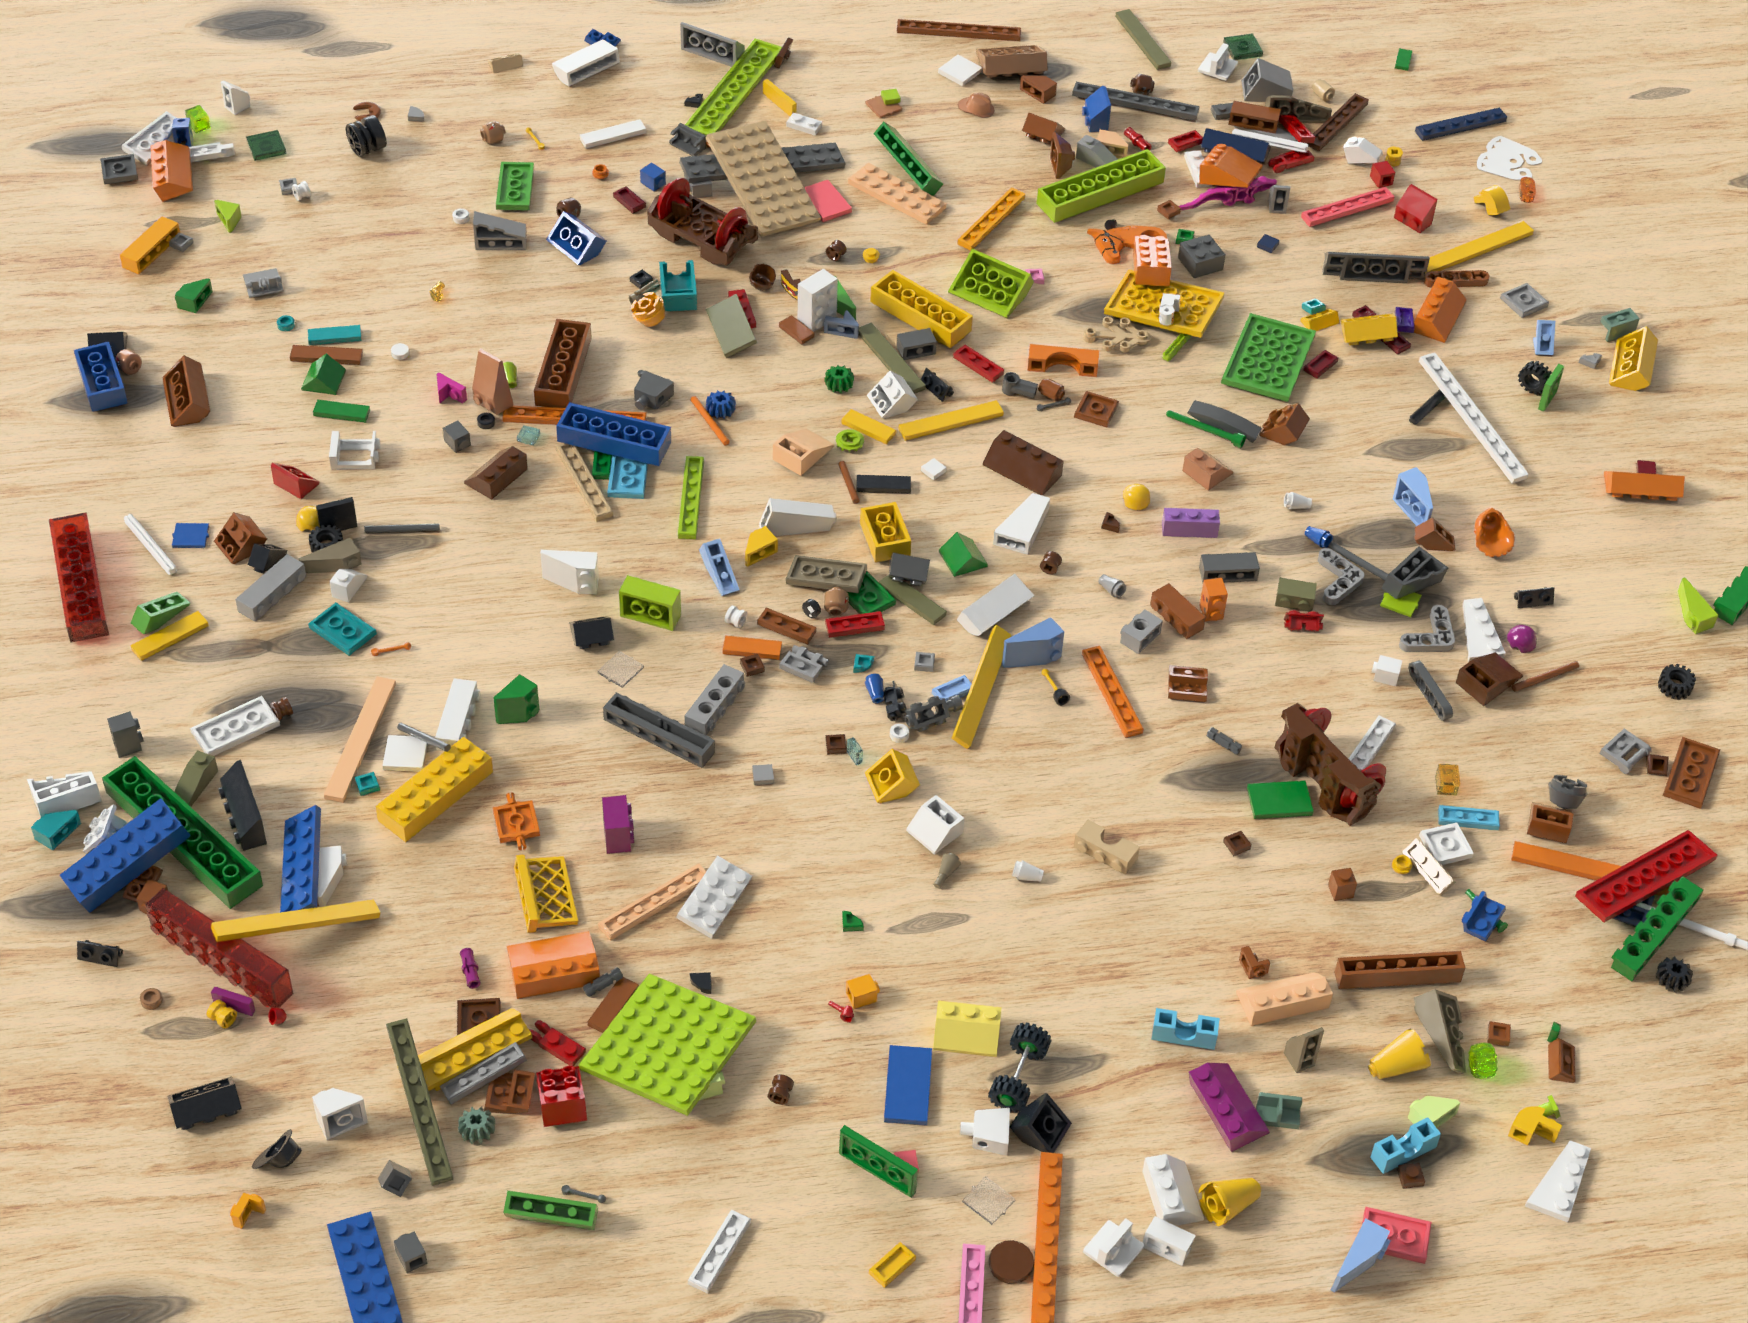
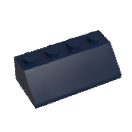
M1209 128L1205 129L1201 148L1204 149L1205 153H1210L1218 144H1225L1227 147L1238 150L1260 164H1265L1271 149L1268 142Z

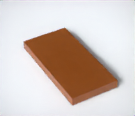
M1682 737L1662 796L1701 809L1721 749Z

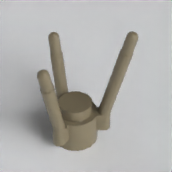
M653 280L640 290L629 295L631 305L635 300L638 302L644 297L643 294L659 287V283L653 285L658 280Z

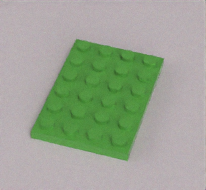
M1250 313L1223 374L1221 384L1288 402L1315 338L1316 331Z

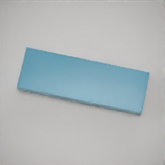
M1439 805L1438 823L1439 825L1458 823L1459 827L1499 830V811Z

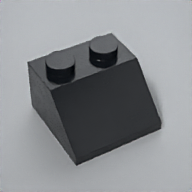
M602 616L569 622L574 645L579 646L580 649L591 648V644L598 643L599 646L609 645L610 641L614 640L611 617Z

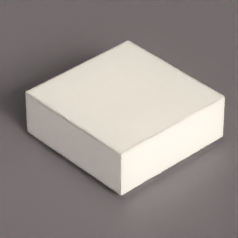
M933 458L921 466V472L935 480L946 472L947 467Z

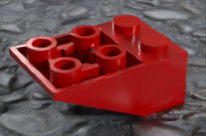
M565 1066L561 1069H544L536 1072L544 1127L587 1121L585 1096L579 1066Z

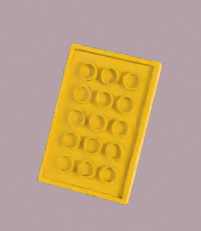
M1128 270L1104 308V314L1118 318H1128L1130 321L1201 338L1222 303L1224 292L1170 280L1169 286L1135 284L1134 271ZM1163 293L1180 295L1179 311H1174V322L1171 325H1162L1159 322V309Z

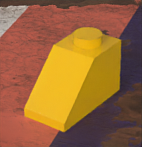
M766 526L750 533L745 551V565L747 567L778 552V539Z

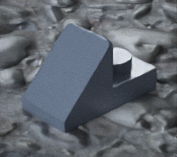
M847 310L843 319L831 316L825 317L824 333L858 339L859 324Z

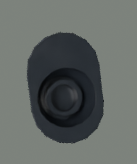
M287 1130L275 1143L264 1150L255 1159L252 1168L258 1169L265 1164L276 1168H284L292 1164L302 1151L301 1147L291 1138L292 1130Z

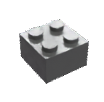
M1210 234L1180 242L1178 259L1193 278L1223 270L1226 254Z

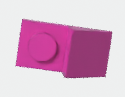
M439 372L436 374L439 403H442L448 397L462 404L467 400L465 386Z

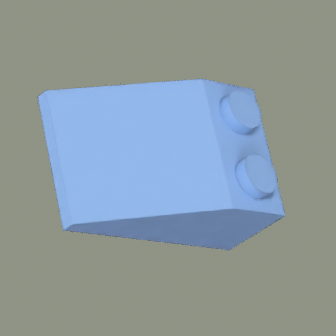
M1417 467L1398 474L1393 500L1410 520L1418 526L1429 520L1433 511L1427 478Z
M1365 1218L1333 1283L1331 1291L1336 1292L1371 1268L1377 1258L1382 1260L1391 1241L1387 1239L1390 1233L1389 1230Z

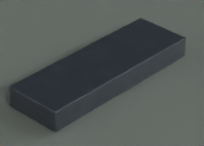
M857 475L856 492L911 494V476Z

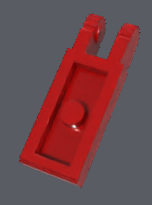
M1309 150L1306 153L1290 151L1271 158L1268 161V165L1273 167V171L1277 174L1285 169L1313 162L1315 157Z
M537 1020L534 1025L545 1034L543 1037L538 1032L529 1029L533 1042L569 1066H574L586 1053L585 1047L554 1028H550L548 1024L541 1020Z

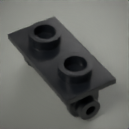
M925 368L921 378L925 387L942 402L945 396H952L954 393L953 388L937 377L935 372Z
M1555 587L1518 590L1514 593V599L1518 600L1517 608L1553 605Z
M892 681L893 687H886L883 692L887 705V717L891 721H896L897 718L902 717L905 721V710L907 708L902 700L905 697L901 687L897 686L895 681Z
M89 940L77 941V960L118 967V957H121L123 954V949L119 946H104Z

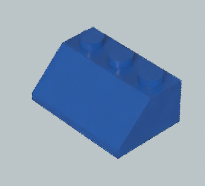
M564 211L546 239L578 265H582L598 256L607 240L576 216Z

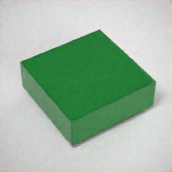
M1178 229L1175 244L1194 239L1195 231Z

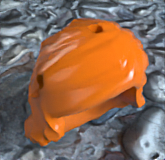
M1488 508L1479 514L1474 526L1476 547L1481 552H1484L1486 556L1492 558L1511 552L1512 547H1514L1515 534L1502 513L1494 508Z

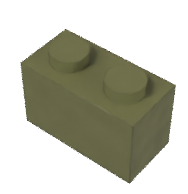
M1280 577L1275 606L1312 612L1317 583Z

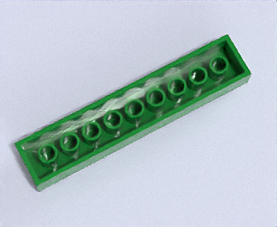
M136 756L102 777L106 793L133 819L162 798L191 835L170 853L229 909L263 887L260 870Z

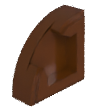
M1106 512L1101 529L1119 533L1120 523L1114 518L1113 514Z

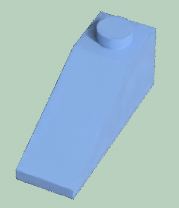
M721 539L703 543L699 549L701 557L721 596L739 591L740 589Z

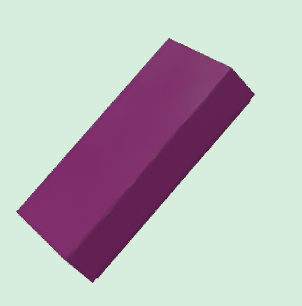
M215 986L212 989L213 1002L220 999L226 1003L227 1008L231 1007L235 1011L251 1017L255 1013L252 998Z

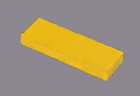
M764 80L763 94L789 116L792 113L797 114V103L770 80Z
M850 409L841 419V424L886 445L896 435L895 429L853 409Z

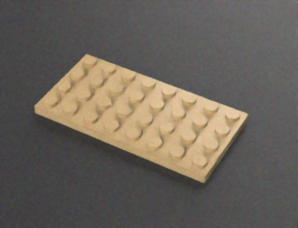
M766 121L706 135L709 146L752 223L758 226L760 237L820 222L821 216Z

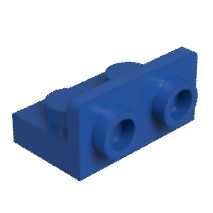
M1482 891L1479 896H1475L1470 911L1465 912L1463 915L1464 932L1486 942L1505 912V905L1487 898L1486 892Z

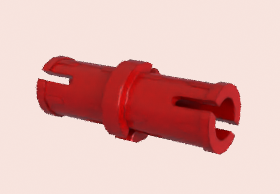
M1131 127L1125 129L1124 136L1129 138L1134 146L1139 147L1142 151L1146 149L1151 150L1152 145L1141 134L1136 133Z

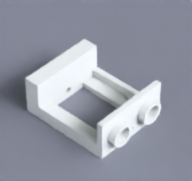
M332 431L329 452L331 470L375 469V463L379 462V452L377 449H380V438L376 437V431H373L372 439H340L339 431ZM340 450H368L371 452V459L367 461H339Z

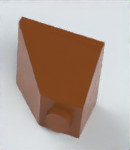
M1053 132L1050 160L1055 178L1059 179L1072 168V162L1075 160V151H1072L1070 143L1056 132Z

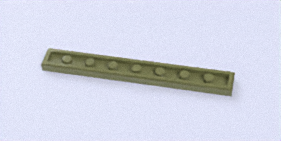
M408 1019L387 1023L386 1028L431 1185L434 1186L453 1180L452 1171Z

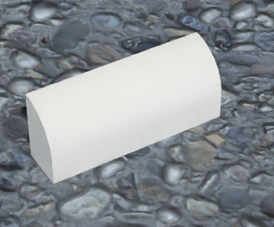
M600 40L552 63V66L559 80L565 85L571 86L620 63L618 48L605 40Z
M1013 574L965 608L960 613L957 621L970 634L979 636L1034 597V594L1016 574Z

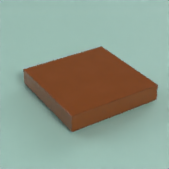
M1086 391L1074 413V418L1107 428L1119 405V401Z

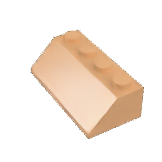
M1315 972L1236 990L1251 1026L1328 1009L1333 996L1326 978Z

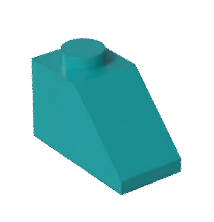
M76 810L48 813L37 820L31 829L34 839L53 851L81 825V821Z

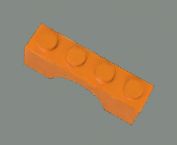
M1030 344L1027 371L1045 372L1053 365L1062 364L1074 368L1079 376L1097 377L1099 350Z

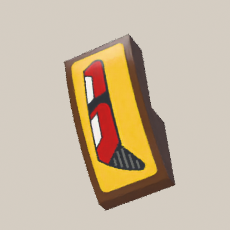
M787 269L781 270V285L789 295L798 301V284L801 280H793Z

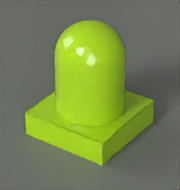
M1552 1095L1547 1097L1549 1102L1538 1106L1545 1109L1543 1114L1545 1117L1552 1114L1556 1118L1561 1117Z

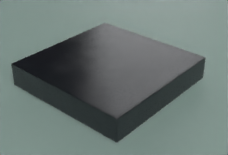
M353 497L316 505L319 528H321V525L325 527L331 525V528L336 526L337 529L339 528L343 531L358 527Z

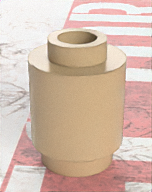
M1318 79L1312 85L1313 92L1326 102L1333 99L1335 89L1325 80Z

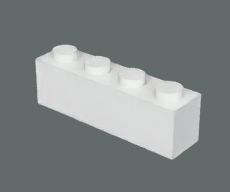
M453 679L435 738L451 746L462 737L467 739L466 731H470L471 728L470 718L475 715L476 711L475 702L479 701L480 698L477 681Z

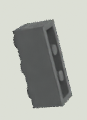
M1256 552L1202 554L1199 564L1202 583L1204 580L1222 578L1224 583L1257 581L1260 570Z

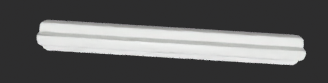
M1239 129L1232 131L1234 135L1268 142L1273 147L1301 153L1308 151V144Z
M132 514L125 516L124 522L166 573L168 575L176 573L177 569L174 563Z

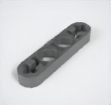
M1420 660L1409 663L1408 669L1412 679L1438 718L1442 721L1452 718V706Z

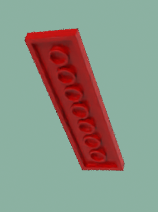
M1687 830L1576 892L1575 897L1605 923L1669 887L1674 881L1678 882L1682 876L1687 877L1712 863L1718 855L1691 831Z

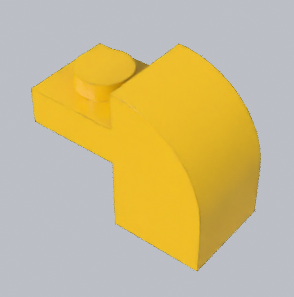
M1498 185L1485 188L1479 192V195L1474 196L1475 203H1485L1488 215H1498L1511 210L1505 191Z
M1530 1106L1522 1109L1517 1114L1508 1136L1527 1146L1534 1133L1555 1143L1562 1125L1551 1118L1543 1116L1544 1108Z

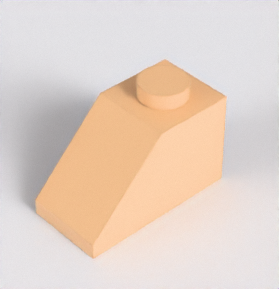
M1100 129L1097 140L1116 158L1127 157L1129 145L1116 132Z

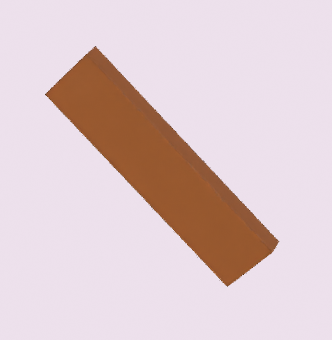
M293 345L290 361L313 363L327 353L339 364L360 365L363 349Z

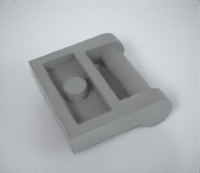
M1624 728L1601 749L1600 754L1618 766L1622 773L1628 774L1640 759L1652 752V749L1648 744ZM1637 748L1639 750L1629 760L1623 759L1632 749Z

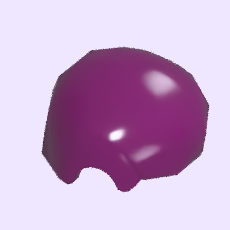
M1516 625L1508 631L1507 640L1511 648L1517 647L1521 653L1531 652L1536 648L1537 636L1531 627Z

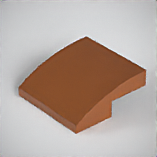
M1169 665L1168 699L1206 702L1208 669Z
M514 1069L513 1074L505 1073L489 1082L484 1111L489 1110L491 1113L503 1114L528 1112L535 1073Z

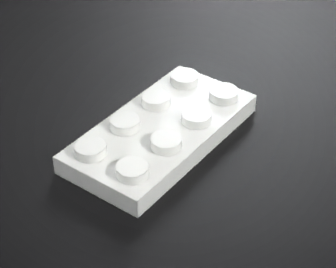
M717 855L678 912L676 918L712 939L751 881L752 875Z

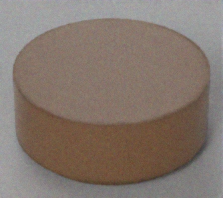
M155 988L144 990L140 994L142 1007L147 1010L158 1008L162 1003L161 992Z

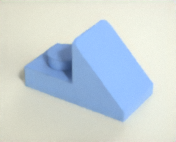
M1537 320L1536 337L1533 338L1535 354L1553 355L1556 321Z

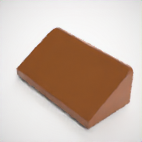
M1560 1038L1548 1044L1549 1079L1569 1083L1576 1082L1575 1046Z

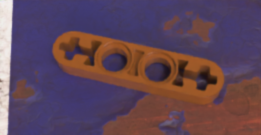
M1484 270L1430 271L1425 274L1424 284L1432 288L1437 277L1452 279L1450 281H1453L1457 287H1483L1488 284L1490 275Z

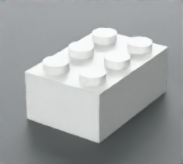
M825 269L818 271L798 284L797 319L813 332L824 326L826 316L837 317L838 279Z

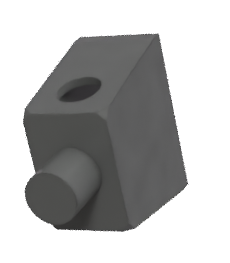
M646 370L642 373L634 388L635 406L639 410H643L646 406L658 409L674 395L673 381Z

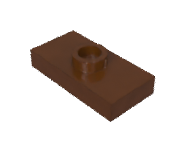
M789 37L786 39L777 55L774 67L779 69L784 60H788L794 39Z

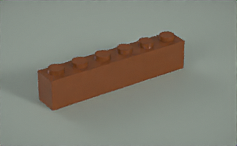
M1461 951L1343 957L1338 958L1334 973L1338 989L1458 983L1462 981L1466 967Z

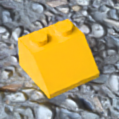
M891 749L865 772L877 803L907 797L920 786L908 756L894 749Z

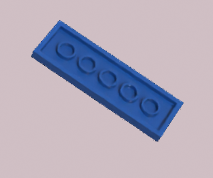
M317 805L285 820L280 913L317 907L321 808Z
M371 1211L327 1224L353 1323H403Z

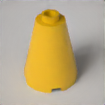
M1410 1028L1370 1059L1368 1069L1373 1077L1377 1076L1378 1079L1427 1069L1431 1066V1061L1428 1053L1424 1055L1423 1047L1425 1046L1419 1035Z
M1253 1178L1206 1182L1199 1188V1193L1202 1192V1199L1199 1200V1205L1210 1223L1214 1221L1217 1223L1216 1226L1224 1225L1260 1198L1261 1186Z

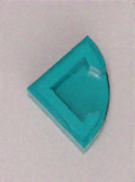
M856 654L853 673H860L870 669L874 664L875 656Z

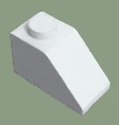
M221 81L224 105L227 110L236 115L250 107V96L247 91L226 81Z
M1349 138L1343 146L1348 164L1376 163L1383 155L1381 149L1365 138Z
M339 569L329 581L332 597L349 603L367 579V575L352 569Z

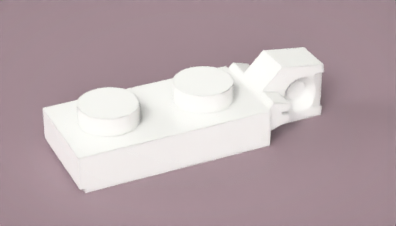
M217 142L189 147L191 162L235 155L233 143L223 145Z

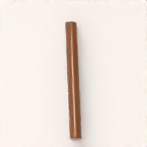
M1574 661L1512 685V689L1516 692L1579 668V663Z

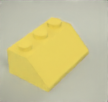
M938 1000L933 1050L997 1057L1002 1007Z

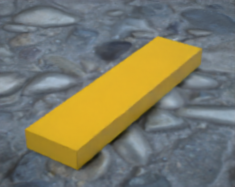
M196 611L130 645L131 650L143 661L209 626L208 621L199 611Z

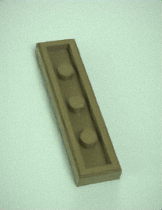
M888 575L879 581L894 598L932 625H935L946 616V610L905 581L903 583L894 582Z

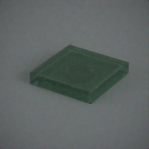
M1253 33L1224 37L1223 42L1229 45L1228 52H1230L1233 60L1263 56V50Z
M278 130L246 136V141L254 161L286 154V149Z

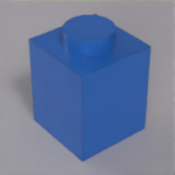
M650 163L640 169V183L652 191H656L666 185V171L654 163Z

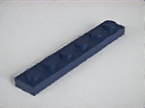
M1499 107L1416 126L1415 132L1422 141L1503 123L1507 121V115Z

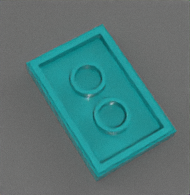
M336 602L308 623L312 631L348 656L377 635L376 629Z

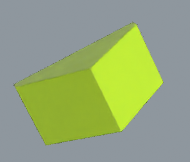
M214 200L218 217L227 231L231 233L242 217L240 204Z

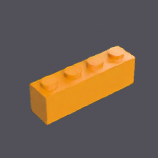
M163 216L160 217L120 254L122 268L139 275L169 247V241L180 232L179 223Z

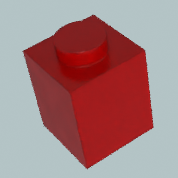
M1388 161L1372 163L1370 177L1378 188L1393 185L1396 172Z

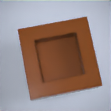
M1168 200L1158 205L1157 211L1165 218L1170 219L1180 214L1181 208L1173 201Z
M1489 1021L1487 1043L1509 1046L1511 1024Z

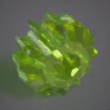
M1485 1042L1471 1045L1468 1052V1067H1470L1471 1074L1475 1078L1480 1079L1494 1077L1498 1070L1495 1048L1491 1043Z

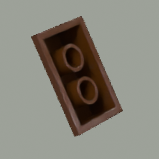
M514 446L501 450L464 481V484L492 500L528 470L527 454Z

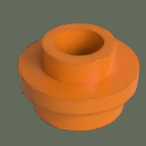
M598 164L594 167L592 174L597 179H604L609 175V170L605 165Z

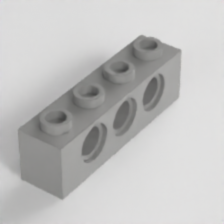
M723 664L685 714V726L691 727L703 735H707L709 731H712L718 719L724 716L727 707L734 703L736 695L743 691L745 687L744 673Z

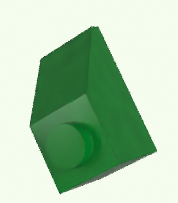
M206 278L183 284L175 294L177 308L197 313L213 292L211 280Z

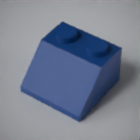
M1106 86L1100 87L1085 99V106H1082V116H1085V126H1088L1089 132H1099L1100 129L1108 131L1111 103Z

